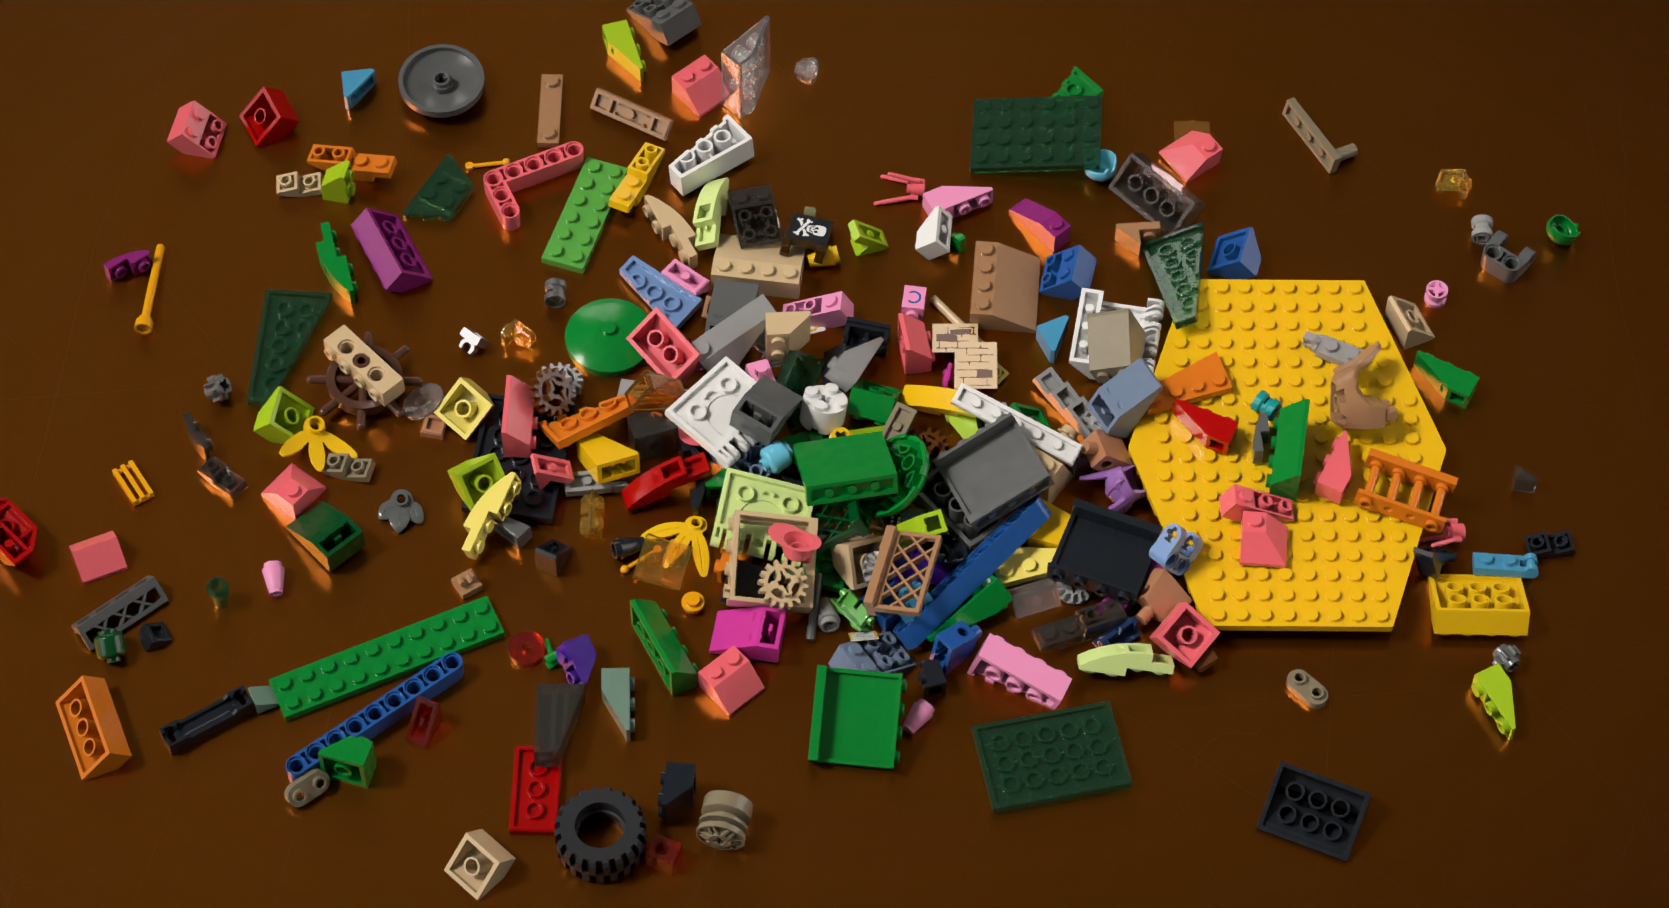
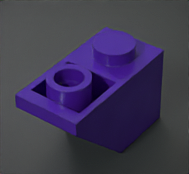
M587 634L565 641L555 650L557 660L563 666L567 681L573 687L574 692L579 691L588 682L597 656Z

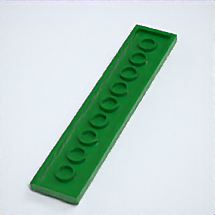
M484 596L269 679V684L287 722L424 669L447 653L455 652L460 655L504 638L505 632L488 597Z

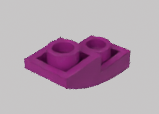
M139 250L118 256L103 265L106 277L113 282L123 277L129 271L134 276L145 272L153 263L148 250Z

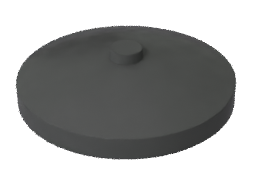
M438 44L422 48L409 56L400 69L398 83L400 94L404 102L411 109L425 116L445 118L461 114L477 103L484 91L485 77L480 61L471 52L455 45Z

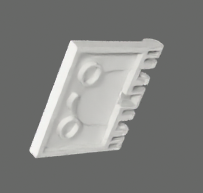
M726 356L666 409L665 416L713 455L725 469L727 467L730 468L741 457L739 451L731 445L733 441L743 452H747L750 446H754L758 442L729 425L733 409L757 381Z

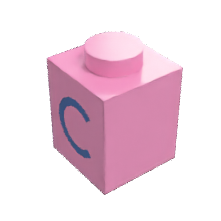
M905 285L901 313L923 322L927 287Z

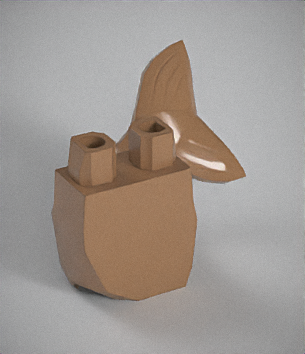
M1376 341L1355 358L1333 370L1335 375L1332 376L1330 384V419L1335 425L1351 429L1385 428V422L1397 421V409L1395 406L1390 405L1388 399L1378 400L1375 395H1364L1358 385L1359 372L1381 350L1379 341Z

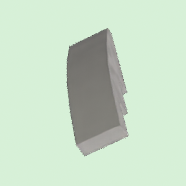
M1052 367L1032 380L1054 408L1083 437L1087 438L1097 429L1104 430L1087 406L1088 401L1085 397L1082 396L1080 398L1068 381L1064 383Z

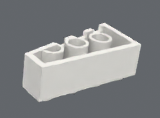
M727 114L721 124L713 126L705 138L697 140L695 142L696 145L691 150L687 149L669 165L670 181L682 196L690 193L708 181L754 157L753 138Z

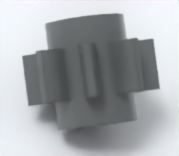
M219 374L206 378L208 383L203 385L206 397L213 399V403L229 399L227 393L232 391V386L226 377Z
M1502 644L1494 650L1492 654L1494 661L1492 664L1499 663L1504 671L1512 672L1521 663L1519 660L1521 652L1515 645L1508 646L1507 644Z

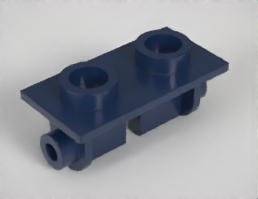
M1135 616L1132 618L1127 617L1093 640L1092 643L1096 647L1130 643L1143 633L1137 627L1139 624L1138 619Z

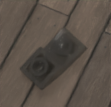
M192 413L183 414L187 434L193 447L202 458L210 461L209 451H214L211 437L206 438L205 429L200 430L199 422L193 420Z
M214 455L197 469L198 473L207 482L231 500L248 487V483L244 478L232 472L228 464Z

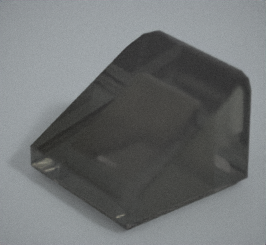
M1515 465L1512 474L1511 490L1534 493L1538 478L1522 467Z

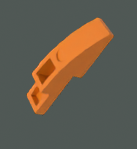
M313 144L307 158L308 164L324 171L348 160L351 164V170H354V179L374 182L375 177L391 179L397 164L395 156L355 153L353 147Z

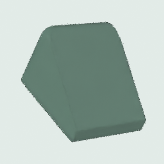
M271 685L247 688L249 697L254 701L257 714L279 706Z

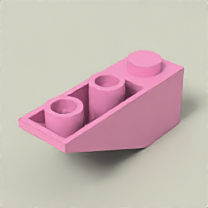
M941 186L923 193L922 207L928 216L937 206L942 207L953 216L952 218L966 215L974 209L986 207L992 203L993 188Z
M843 291L783 304L782 312L810 311V326L835 328L846 325L847 317H853L854 304Z

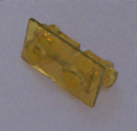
M591 489V495L585 494L581 499L580 514L582 516L588 515V517L580 518V533L584 538H589L592 534H595L599 539H602V529H604L602 514L605 503L603 498L594 489Z

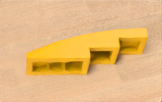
M905 385L899 401L917 411L939 416L943 413L956 417L960 414L976 418L951 404L957 389L925 385Z

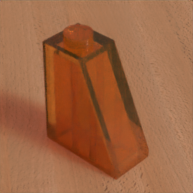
M644 370L627 389L625 396L631 413L664 412L686 390L679 379Z

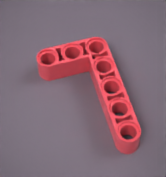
M571 141L485 173L483 178L485 194L505 230L514 231L521 225L520 209L512 193L581 168L584 165L583 145L577 141Z

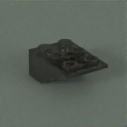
M770 184L727 191V206L740 249L782 241L783 234Z

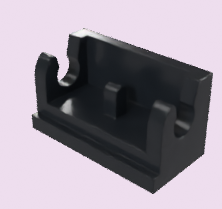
M847 317L843 333V343L850 348H854L881 337L884 340L874 355L886 357L891 338V325Z

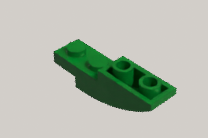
M329 222L320 223L323 241L316 242V248L323 272L330 284L344 299L351 304L356 303L354 294H358L356 280L351 281V276H354L352 263H347L346 255L341 256L339 247L335 248L334 243L338 242L335 230H331Z

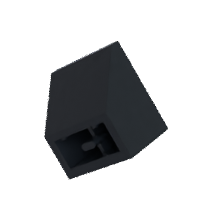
M667 762L666 771H661V792L658 793L657 806H659L658 817H662L664 827H668L694 808L697 787L696 764Z

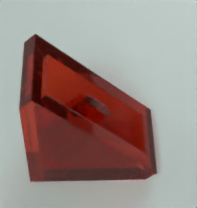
M417 696L405 740L424 748L429 746L443 720L439 703Z

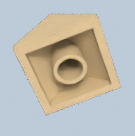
M1392 295L1388 298L1384 317L1404 350L1435 338L1415 303Z

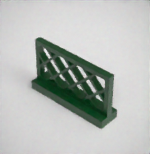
M865 498L842 501L841 503L834 502L814 505L812 508L811 518H818L817 536L821 539V542L826 535H830L827 540L822 542L820 548L816 550L818 553L857 533L862 538L871 534ZM822 506L825 507L821 514H818ZM835 508V512L832 514V516H829L831 510ZM846 510V514L841 518L840 515ZM824 521H827L823 528H819ZM835 523H839L834 530H830ZM846 524L851 526L850 528L841 532L846 526Z

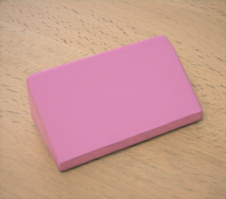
M674 259L661 272L662 275L695 296L709 290L710 280L677 259Z

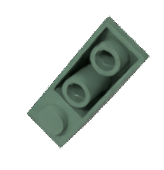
M601 668L602 701L626 741H630V732H635V718H630V711H635V697H631V691H635V677H630V668Z

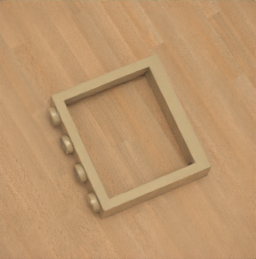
M735 510L732 517L728 519V530L731 531V539H727L726 553H730L729 562L726 561L724 574L728 576V584H724L723 598H727L726 606L746 608L757 606L770 607L771 601L769 600L763 602L762 598L735 596L740 523L760 526L786 523L817 536L818 518ZM816 550L813 553L811 562L809 564L803 563L802 576H808L807 580L803 582L809 585V588L804 590L807 595L804 599H801V603L798 606L793 603L791 610H788L786 605H784L783 609H786V612L809 614L813 609Z

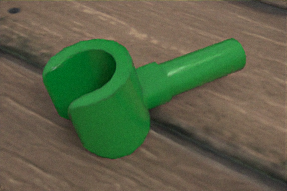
M545 638L544 643L548 654L543 659L546 666L551 669L558 665L559 662L556 651L552 649L550 639Z

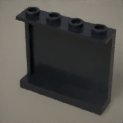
M1076 498L1073 503L1072 514L1053 559L1047 564V577L1056 582L1071 584L1077 589L1095 592V594L1102 597L1107 596L1116 599L1122 604L1135 605L1153 561L1149 557V550L1163 532V527Z

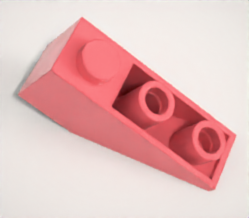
M1346 430L1343 431L1340 438L1336 436L1331 447L1333 450L1332 454L1326 455L1322 464L1324 469L1322 472H1317L1313 484L1316 485L1314 494L1337 504L1341 503L1349 488L1351 479Z
M1236 484L1219 497L1221 517L1241 522L1243 511L1266 512L1279 521L1294 520L1293 502L1291 499Z

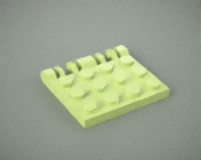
M727 467L709 546L719 548L722 533H726L722 548L726 550L727 539H731V531L728 530V519L732 517L735 510L811 518L813 506H807L804 486ZM740 523L738 553L742 554L745 538L750 539L747 555L762 559L767 543L771 544L767 560L773 561L776 554V546L782 547V545L773 541L768 535L770 526ZM784 553L782 554V557H781V561H782V562H783L784 559H787V558L784 556ZM796 562L795 567L800 568L801 562Z

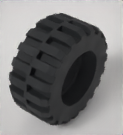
M590 787L591 791L585 792L583 789L577 792V797L571 796L566 800V806H561L558 811V817L555 818L554 835L558 857L561 858L565 868H570L573 875L578 877L581 874L583 880L589 882L591 878L596 879L597 883H604V879L610 878V881L618 880V875L621 874L625 877L630 873V867L636 868L639 865L640 858L644 856L646 851L647 831L643 811L639 805H636L635 799L631 796L626 798L625 792L619 789L616 792L612 791V787H604V790H598V787ZM598 821L611 822L623 831L622 837L616 843L604 848L588 846L578 838V835L584 827Z

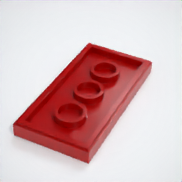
M515 746L509 820L510 835L555 836L554 823L555 818L558 817L563 747Z

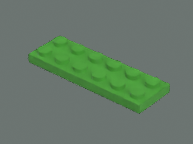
M590 157L586 158L541 257L542 263L580 274L584 273L612 211V207L608 206L609 199L627 175L626 167Z

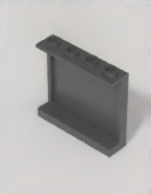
M1011 412L1001 415L989 426L980 428L976 434L968 439H962L955 447L941 452L937 458L932 460L976 532L1055 484Z

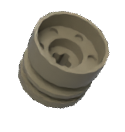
M714 790L708 792L704 797L701 809L702 816L699 818V825L696 829L697 838L704 844L716 849H741L745 845L748 833L747 825L752 817V802L745 796L732 791Z

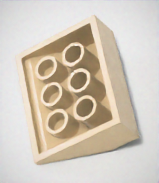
M720 233L719 245L716 247L711 270V290H713L715 279L759 284L758 295L764 294L765 296L799 299L807 248L791 245L789 255L784 256L779 254L782 240Z

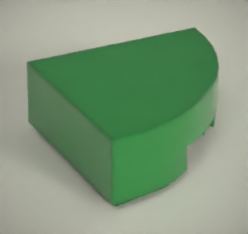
M956 232L951 233L950 245L958 254L965 251L966 237L962 233L956 234Z

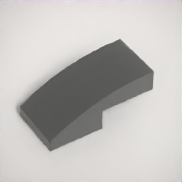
M1267 412L1261 413L1256 424L1252 443L1253 464L1262 463L1263 444L1268 443L1270 430Z

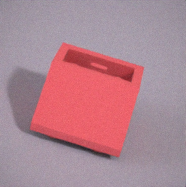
M193 100L178 109L167 143L183 154L213 159L216 157L227 123Z

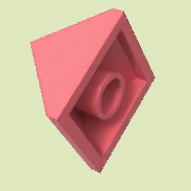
M113 530L69 546L84 585L128 569L117 536Z

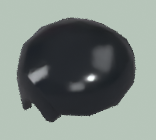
M950 533L942 534L943 540L936 562L944 567L957 566L967 557V546L960 537L952 538Z

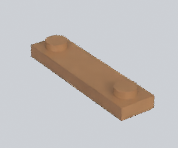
M542 74L537 147L554 148L559 146L563 74Z
M596 88L590 108L664 141L668 140L674 123L673 119L601 88Z

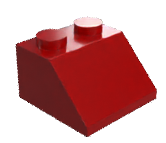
M265 86L239 115L256 147L264 146L288 136L300 122L284 92Z

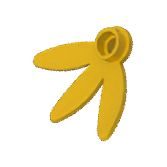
M319 416L307 418L303 424V431L289 438L279 451L282 457L292 456L309 443L310 461L319 472H322L325 466L323 444L333 453H349L352 458H358L357 453L352 447L335 435L325 431V422Z
M691 516L686 519L685 523H663L650 528L641 535L645 541L665 539L678 535L664 553L661 563L662 569H667L673 565L685 552L690 542H692V553L696 568L700 576L706 577L708 575L709 550L703 536L707 530V522L703 517Z

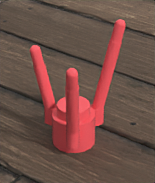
M888 172L887 175L882 174L880 176L882 179L906 183V193H910V195L875 201L874 205L907 200L918 201V196H923L925 179Z
M1447 518L1446 523L1449 524L1443 527L1442 535L1421 537L1419 543L1442 540L1432 543L1431 547L1434 548L1462 542L1466 537L1465 525L1458 523V518Z

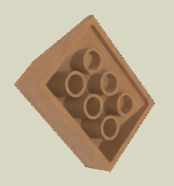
M976 241L970 324L978 323V329L1036 333L1041 258L998 242Z

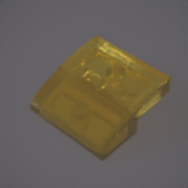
M648 533L645 537L633 578L679 591L693 547L673 539L668 541Z

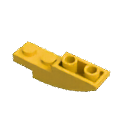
M647 142L644 143L627 167V175L610 197L609 207L629 213L633 206H638L657 172L665 153L664 148Z

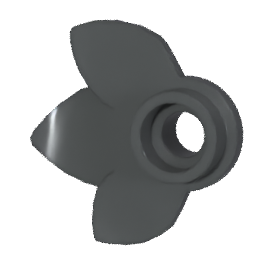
M398 489L392 493L390 500L382 503L378 511V519H389L391 527L399 534L407 527L410 521L416 524H423L424 513L421 505L413 501L412 494L408 490ZM401 496L406 498L404 503H399L397 499Z

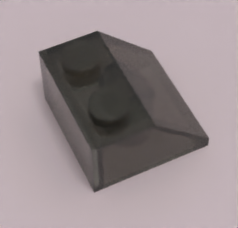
M650 411L638 412L627 417L628 441L631 449L639 453L640 462L679 453V430L675 423Z

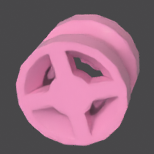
M1439 280L1429 282L1424 295L1425 303L1432 308L1442 307L1446 302L1448 286Z

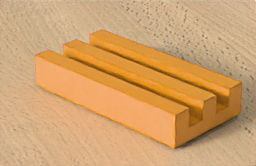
M133 460L128 461L126 466L124 464L120 465L118 470L116 468L112 470L114 477L134 507L154 497L152 489ZM130 470H132V472L134 473V475L146 491V495L143 494V492L135 482L134 478L129 472ZM122 474H125L140 498L136 499L121 477Z

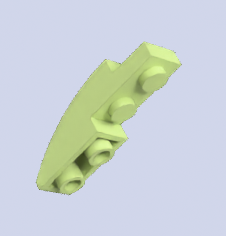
M728 177L708 181L699 194L693 217V225L697 228L695 247L698 251L715 248L719 245L721 216L726 215Z
M1144 643L1111 644L1088 650L1077 656L1079 670L1091 674L1095 672L1105 673L1111 677L1125 676L1127 668L1136 672L1144 670L1151 671L1157 675H1173L1175 667L1172 656L1153 653L1151 644Z

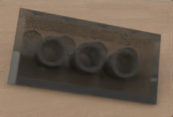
M1131 152L1108 187L1150 222L1160 221L1161 231L1171 239H1174L1191 225L1206 205V203L1143 153Z

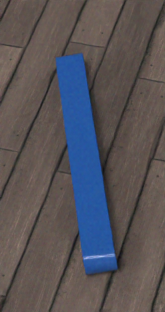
M1039 495L1020 505L929 593L933 601L923 605L920 617L915 616L914 621L907 624L902 619L896 625L893 632L907 650H912L920 645L1050 518L1051 511Z
M455 652L445 654L291 756L286 762L289 781L292 783L312 769H321L319 758L313 759L314 756H318L319 750L349 736L357 738L362 736L371 740L461 680L464 676L461 655ZM433 678H437V679H438V680H436V681H429L430 679H433ZM413 691H418L416 694H410ZM393 704H400L397 707H391ZM373 717H380L377 720H372ZM358 729L361 730V731L358 732V733H353V732H352V731L358 730ZM295 769H302L299 772H293Z

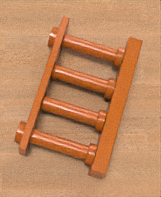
M1371 448L1364 463V467L1371 469L1365 490L1358 489L1353 504L1359 505L1363 509H1370L1417 525L1430 532L1441 533L1447 521V518L1439 516L1445 495L1451 497L1459 478ZM1379 473L1393 477L1387 498L1374 493ZM1401 480L1414 484L1409 505L1396 501ZM1423 487L1436 492L1431 513L1418 509Z

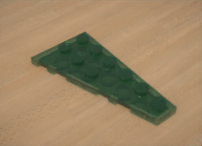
M1203 222L1141 244L1144 256L1176 330L1198 321L1204 240Z
M265 290L247 394V405L264 406L277 387L283 385L333 298L332 293Z

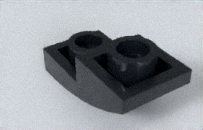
M1570 530L1547 535V532L1544 531L1524 536L1528 553L1536 554L1537 559L1576 554Z

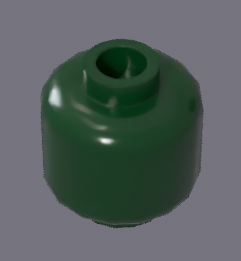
M116 628L99 631L98 636L94 638L97 657L101 660L106 659L107 663L120 661V656L127 652L124 634L121 631H117Z

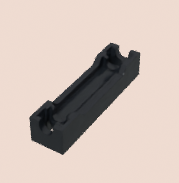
M241 685L226 693L220 700L201 710L159 728L161 739L171 755H174L256 712L255 704L252 698H249L245 687ZM243 699L246 703L243 706L239 702V700ZM174 736L176 741L172 742L168 738Z

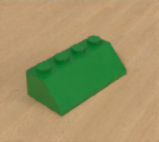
M1309 399L1280 408L1279 417H1274L1272 430L1277 432L1276 436L1271 438L1270 449L1274 450V455H1269L1268 468L1272 469V473L1267 474L1265 487L1270 488L1269 494L1294 501L1297 498L1301 478Z
M630 600L631 624L672 697L698 686L697 676L699 670L694 662L691 663L688 659L689 653L684 644L680 645L675 627H670L668 624V616L664 608L660 609L656 601Z

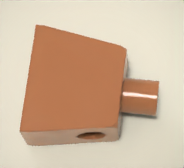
M1097 429L1080 443L1083 445L1080 452L1086 454L1090 466L1101 472L1119 466L1133 465L1122 437L1108 435L1104 430Z
M1154 568L1143 584L1136 600L1142 607L1137 613L1136 618L1143 625H1146L1151 619L1155 622H1163L1179 602L1190 604L1193 600L1166 569Z

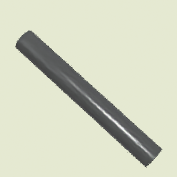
M815 572L813 609L808 617L806 641L814 642L816 636L823 574Z

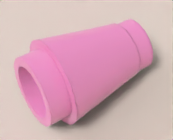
M268 561L264 563L262 573L269 596H281L283 594L285 567L282 566L281 561Z
M923 699L914 702L902 725L903 729L913 735L915 731L933 717L932 713L935 711L933 706Z

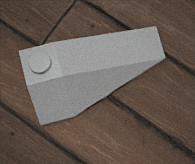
M764 294L730 315L691 343L701 354L699 362L707 372L726 356L737 366L740 365L742 359L765 329V313L776 312Z

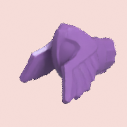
M1134 464L1125 467L1119 466L1079 477V480L1082 481L1106 479L1105 494L1114 503L1108 509L1123 514L1132 507L1134 502L1145 498L1147 493L1146 490H1139L1133 476Z

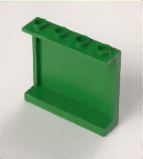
M882 431L792 444V451L794 453L793 464L798 467L805 488L807 506L898 493L897 471Z
M817 665L808 761L894 769V764H899L900 750H896L897 740L901 741L903 728V726H898L899 717H904L905 703L900 702L901 693H906L907 679H903V673L895 674Z

